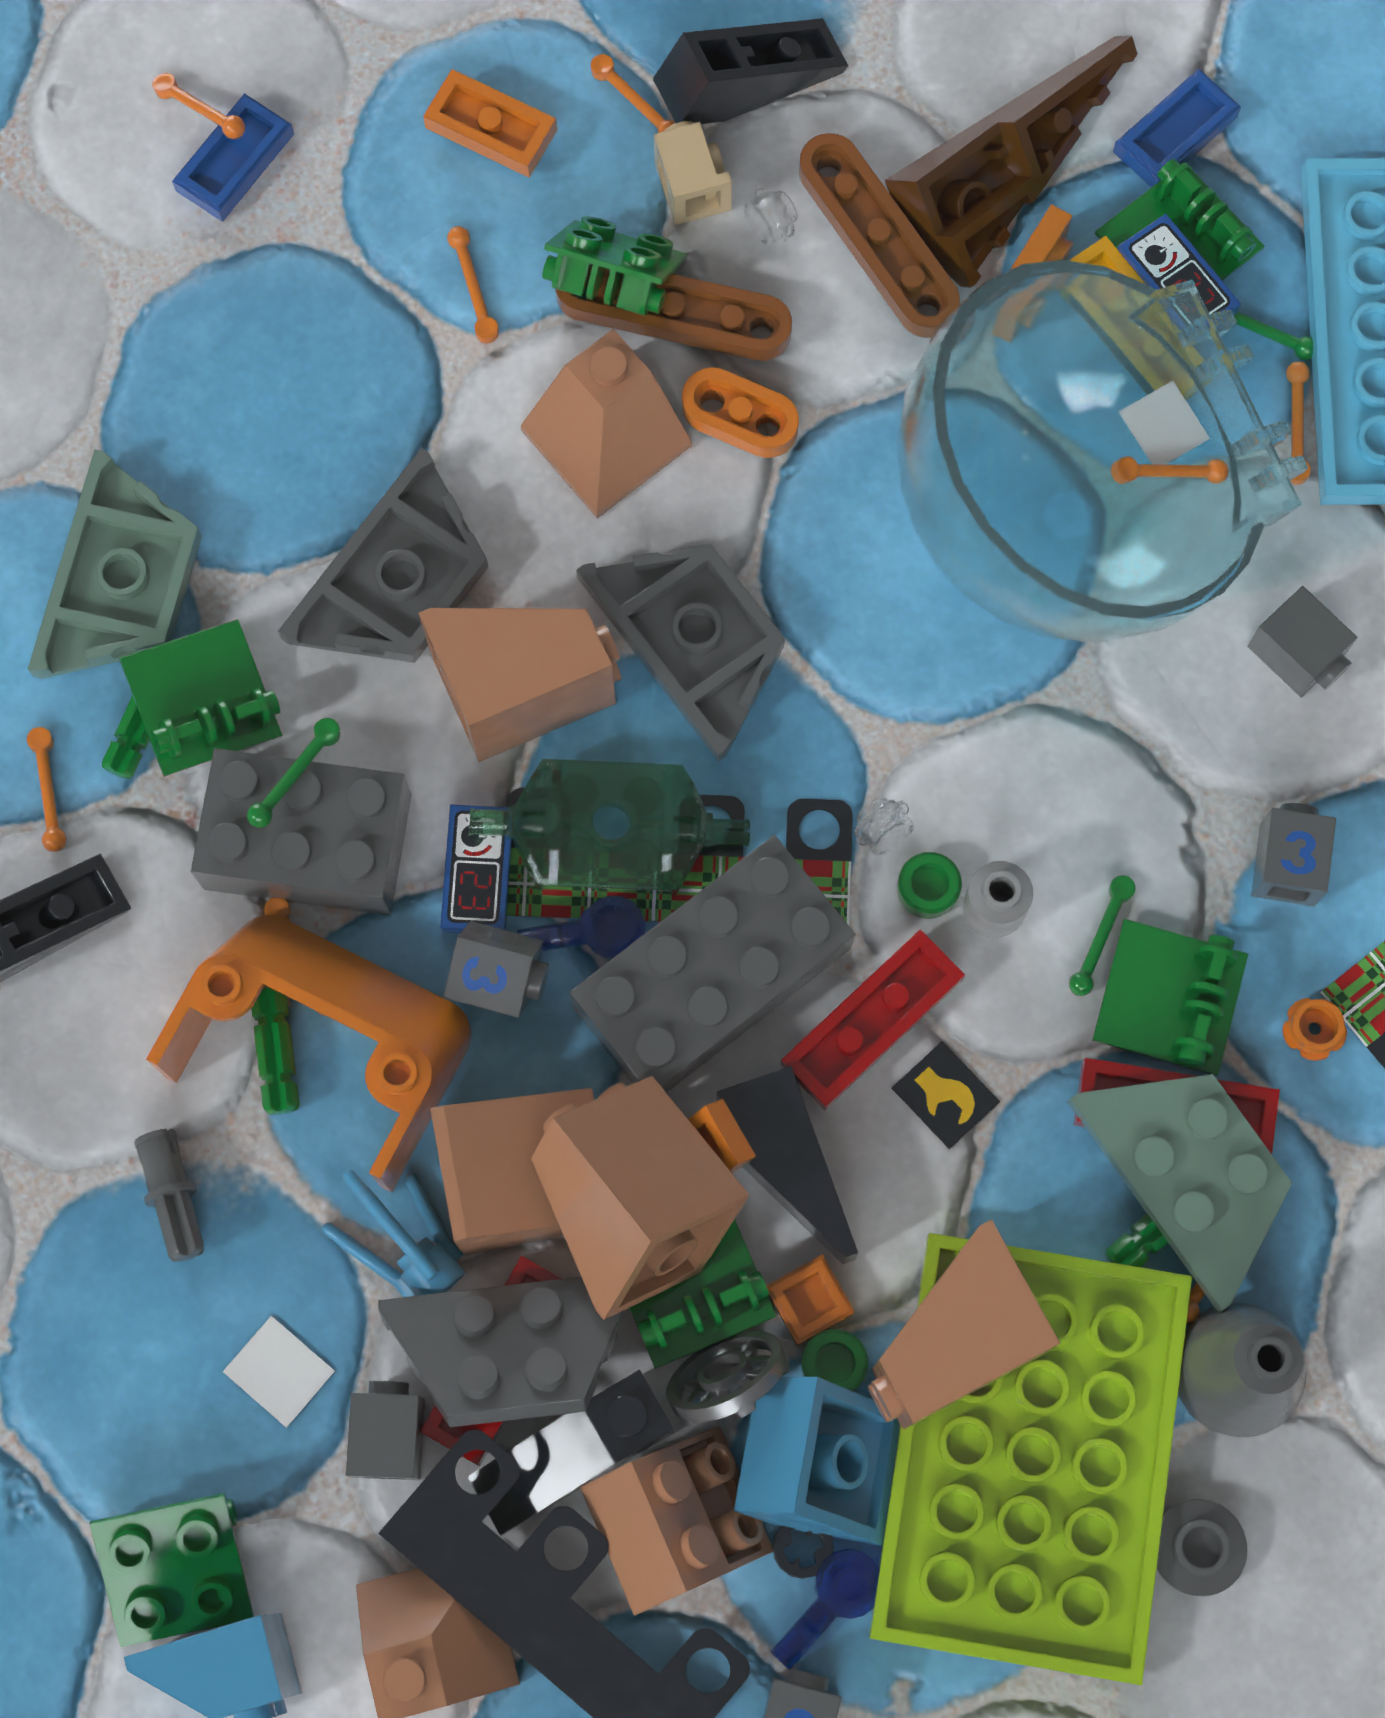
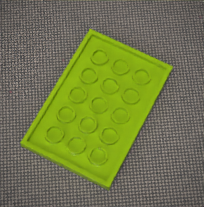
M928 1233L917 1308L969 1239ZM1007 1246L1060 1344L903 1430L901 1425H899L869 1639L1142 1686L1192 1276Z

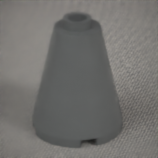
M1231 1303L1223 1311H1218L1213 1307L1200 1314L1186 1328L1178 1396L1188 1413L1210 1431L1234 1437H1253L1265 1434L1283 1424L1293 1414L1302 1399L1307 1375L1302 1347L1289 1326L1278 1316L1264 1308L1246 1303Z

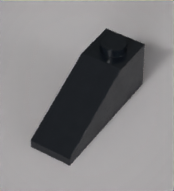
M820 18L683 32L653 77V81L675 123L692 121L694 123L709 124L725 122L844 73L849 65L824 19Z
M101 853L0 900V982L122 916L131 909Z
M789 1066L716 1091V1101L720 1099L725 1101L756 1155L755 1158L742 1167L842 1264L854 1261L858 1255V1250L792 1067Z
M640 1369L593 1396L586 1412L564 1414L507 1451L518 1462L520 1474L514 1485L488 1514L500 1536L580 1490L581 1486L605 1475L675 1433L674 1428ZM494 1459L468 1476L477 1494L486 1493L496 1485L500 1474L497 1460Z

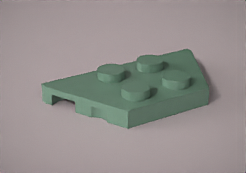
M94 450L30 659L28 670L36 678L44 679L119 662L120 657L172 641L202 535L196 525L177 510H172L165 505L155 492L141 481L137 482L119 468L104 451Z
M1210 1074L1083 1092L1069 1099L1067 1103L1216 1310L1223 1311L1230 1306L1292 1182L1215 1076Z

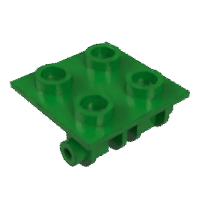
M1175 158L1168 161L1159 170L1157 177L1160 181L1094 233L1099 239L1107 236L1113 245L1118 248V245L1164 214H1167L1222 281L1265 247L1253 234V231L1239 220L1224 201L1219 199L1216 192L1198 177L1187 162L1180 164Z
M590 216L582 217L581 221L574 220L545 243L544 250L558 254L557 257L552 255L547 257L542 273L543 279L552 281V288L578 296L584 295L590 267L593 264L586 297L587 299L595 300L601 286L604 270L607 268L610 269L604 295V304L610 306L613 304L623 273L624 276L616 307L646 316L649 311L657 314L660 313L666 290L657 288L656 285H662L687 260L688 256L687 253L673 250V242L664 237L653 234H639L637 239L615 232L616 225L610 221Z
M238 619L119 658L163 777L212 761L214 748L241 751L283 736L275 715L280 714L278 699L273 690H265Z
M1124 919L1092 1041L1218 1076L1248 953L1234 950L1235 941L1225 936L1210 935L1208 942Z
M735 1219L701 1273L630 1307L632 1316L655 1369L777 1317L769 1300L766 1284L760 1271H757Z
M225 1493L90 1521L89 1525L120 1647L228 1625L254 1617L233 1526H237L236 1508L233 1499L226 1500Z

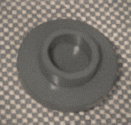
M1204 1499L1182 1501L1165 1511L1162 1520L1157 1570L1162 1578L1174 1589L1192 1596L1215 1595L1233 1585L1241 1575L1247 1559L1246 1536L1237 1518L1222 1505Z

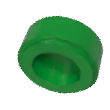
M924 852L911 857L903 865L897 881V894L903 907L911 914L924 919H934L947 914L957 903L962 888L961 874L955 863L948 857L935 852Z
M829 1329L818 1333L807 1343L801 1358V1370L803 1377H819L854 1392L861 1385L867 1374L868 1356L863 1344L853 1334L840 1329Z

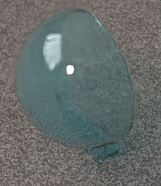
M1056 260L1022 264L987 280L974 290L941 323L928 342L908 382L898 431L897 453L901 490L915 532L936 567L963 596L995 618L1041 637L1097 643L1120 640L1163 630L1208 605L1226 591L1249 564L1264 527L1275 524L1302 505L1290 480L1308 469L1301 455L1280 460L1274 447L1281 444L1291 434V431L1284 420L1267 426L1263 425L1236 370L1250 362L1254 357L1249 345L1244 344L1226 349L1220 337L1237 323L1232 310L1228 309L1209 314L1193 280L1156 290L1107 267ZM1174 381L1210 439L1168 464L1206 465L1210 460L1220 459L1228 465V477L1219 484L1210 483L1206 478L1137 477L1134 481L1127 484L1117 483L1111 475V466L1116 460L1129 456L1135 459L1138 464H1151L1122 419L1119 411L1169 382Z

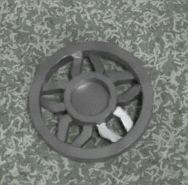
M740 1332L697 1351L683 1362L668 1382L666 1398L675 1415L686 1426L691 1427L698 1422L713 1421L732 1414L742 1418L755 1411L756 1401L770 1391L782 1375L789 1372L787 1355L779 1339L769 1332ZM758 1349L769 1351L771 1355L758 1356ZM684 1391L691 1394L686 1402L682 1400Z

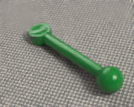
M1237 312L1228 319L1232 323L1293 349L1296 356L1301 360L1312 359V337L1304 336L1297 338L1240 312Z
M323 718L316 722L314 726V739L262 803H254L249 807L247 820L252 826L263 828L269 825L272 820V810L321 749L324 746H332L339 741L341 732L338 723L334 719Z
M1117 876L1109 885L1108 891L1111 899L1080 971L1072 974L1069 978V988L1076 996H1086L1093 990L1094 982L1091 976L1121 906L1124 902L1129 901L1135 893V883L1128 876Z

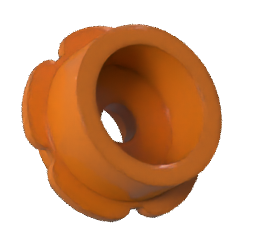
M1303 998L1296 1001L1288 1009V1021L1282 1026L1283 1038L1291 1049H1298L1303 1058L1312 1061L1324 1060L1329 1056V1052L1332 1050L1338 1051L1345 1043L1347 1028L1341 1011L1334 1003L1326 999L1311 1000ZM1311 1023L1319 1026V1034L1313 1035L1309 1032L1308 1027Z

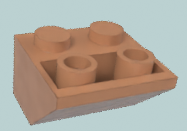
M720 1426L633 1460L580 1487L598 1531L607 1539V1553L634 1616L774 1552L762 1521L734 1511L740 1471Z

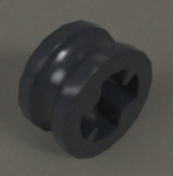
M781 1526L774 1535L772 1545L774 1560L780 1569L789 1576L801 1579L814 1577L824 1571L832 1560L834 1550L832 1535L818 1533L822 1547L813 1552L815 1564L810 1567L801 1568L799 1567V1558L795 1559L792 1564L784 1553V1547L789 1546L793 1542L790 1531L795 1528ZM807 1531L806 1536H810L812 1531Z

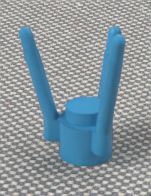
M353 1170L345 1171L343 1175L344 1181L405 1253L397 1261L398 1266L404 1273H400L332 1223H325L322 1227V1231L327 1237L393 1285L402 1297L445 1293L466 1274L457 1263L464 1254L449 1238L416 1174H406L405 1183L436 1243L435 1246L427 1237L416 1244Z

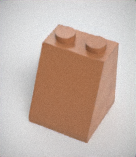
M429 608L418 613L432 659L478 762L616 704L614 683L622 680L616 661L620 660V657L607 626L604 624L595 628L587 609Z
M653 1076L627 1087L624 1083L615 1084L605 1090L596 1100L577 1107L575 1104H568L561 1107L544 1123L543 1130L545 1133L531 1157L594 1308L603 1320L701 1273L749 1197L748 1192Z
M592 1088L430 1108L453 1239L465 1256L564 1236L531 1157L545 1133L543 1125L546 1120L565 1105L575 1104L579 1107L595 1100Z
M992 1219L977 1228L871 1369L876 1379L868 1386V1390L887 1423L897 1418L902 1429L905 1430L1060 1344Z

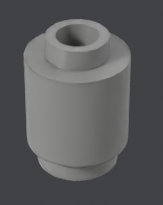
M993 861L980 867L973 874L963 899V913L968 924L979 934L992 938L1004 937L1016 931L1022 924L1032 904L1033 886L1030 878L1019 866L1007 861ZM990 892L1001 893L1009 901H996L992 898Z

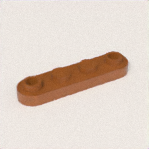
M834 133L820 134L810 139L801 151L799 164L800 180L807 192L901 324L910 333L923 338H934L945 334L954 325L960 305L959 291L951 278L849 139ZM824 167H832L839 173L833 177H826L819 170ZM929 304L934 306L938 313L933 316H925L917 308L921 305Z
M591 264L586 288L588 287L593 264ZM607 268L604 270L601 286L595 300L580 299L575 294L555 289L556 300L560 309L574 320L758 361L773 359L786 350L791 340L792 316L788 307L778 298L672 274L662 285H656L657 288L666 290L664 303L659 314L649 311L646 316L616 307L624 276L623 273L613 304L611 306L604 304V295L610 269ZM757 327H765L772 334L767 338L759 339L754 337L751 331Z

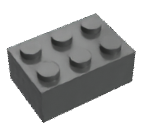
M214 748L190 871L204 890L267 899L273 897L282 898L288 902L391 916L412 796L404 774L311 762L272 810L273 816L270 824L263 828H256L247 820L249 807L254 803H262L297 759Z

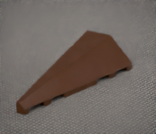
M1114 36L885 179L891 197L946 273L960 287L971 288L977 284L982 277L977 270L993 248L1003 247L1011 235L1007 227L1024 204L1034 203L1081 136L1082 133L1078 127L1090 109L1094 106L1102 105L1111 92L1107 85L1121 65L1133 62L1138 53L1132 36Z

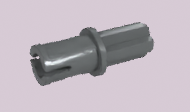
M159 1129L143 1134L135 1139L134 1145L142 1164L148 1194L144 1197L145 1204L156 1209L169 1258L173 1262L193 1259L201 1255L204 1250L203 1239L191 1200V1196L196 1193L197 1188L194 1182L188 1181L180 1155L176 1131L174 1129H169L168 1131L167 1129Z

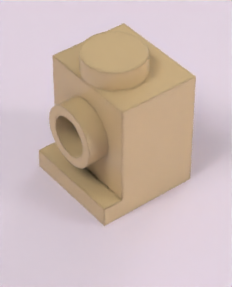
M678 122L669 126L664 132L654 134L655 166L674 226L731 211L732 180L729 171L725 172L722 156L717 143L707 144L700 122Z

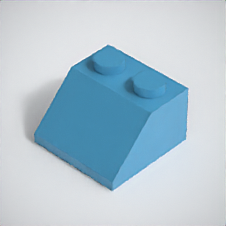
M781 1377L770 1391L756 1401V1410L751 1412L734 1511L778 1527L786 1526L795 1528L793 1530L812 1531L813 1534L822 1533L832 1535L834 1538L883 1546L900 1425L898 1419L895 1418L887 1423L873 1399L822 1378Z
M282 1613L258 1615L124 1657L126 1669L129 1673L208 1718H224L233 1715V1718H273L288 1713L284 1699L302 1694Z

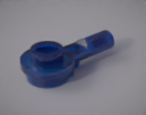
M607 896L598 899L587 910H584L581 920L518 929L517 933L544 940L542 951L587 944L595 954L605 959H613L645 934L646 923L641 910L633 901L622 896Z
M848 1548L835 1551L823 1560L817 1571L814 1591L818 1598L770 1651L786 1668L790 1670L837 1617L853 1619L864 1616L874 1608L880 1570L874 1560L860 1550Z

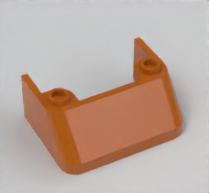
M261 915L251 919L197 967L146 1060L165 1078L177 1083L211 1020L226 1022L244 1016L253 1007L264 985L377 1041L378 1044L366 1066V1085L378 1103L400 1115L373 1163L369 1174L380 1187L392 1193L432 1118L430 1108L438 1107L470 1046L471 1027L465 1013L456 1004L282 917Z

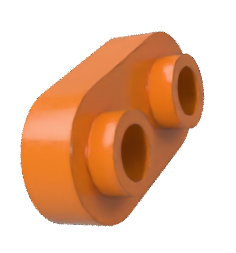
M714 367L704 368L695 372L684 384L682 390V411L687 422L696 430L763 458L780 456L794 445L798 435L799 416L795 405L786 396L729 371ZM715 399L721 402L723 407L719 411L709 412L702 407V404L707 400ZM771 423L778 428V432L772 436H764L758 432L757 428L761 424Z

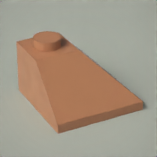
M614 329L564 365L521 424V431L596 518H599L692 447V441L653 373Z
M419 1568L356 1585L363 1656L378 1718H405L520 1685L512 1648Z

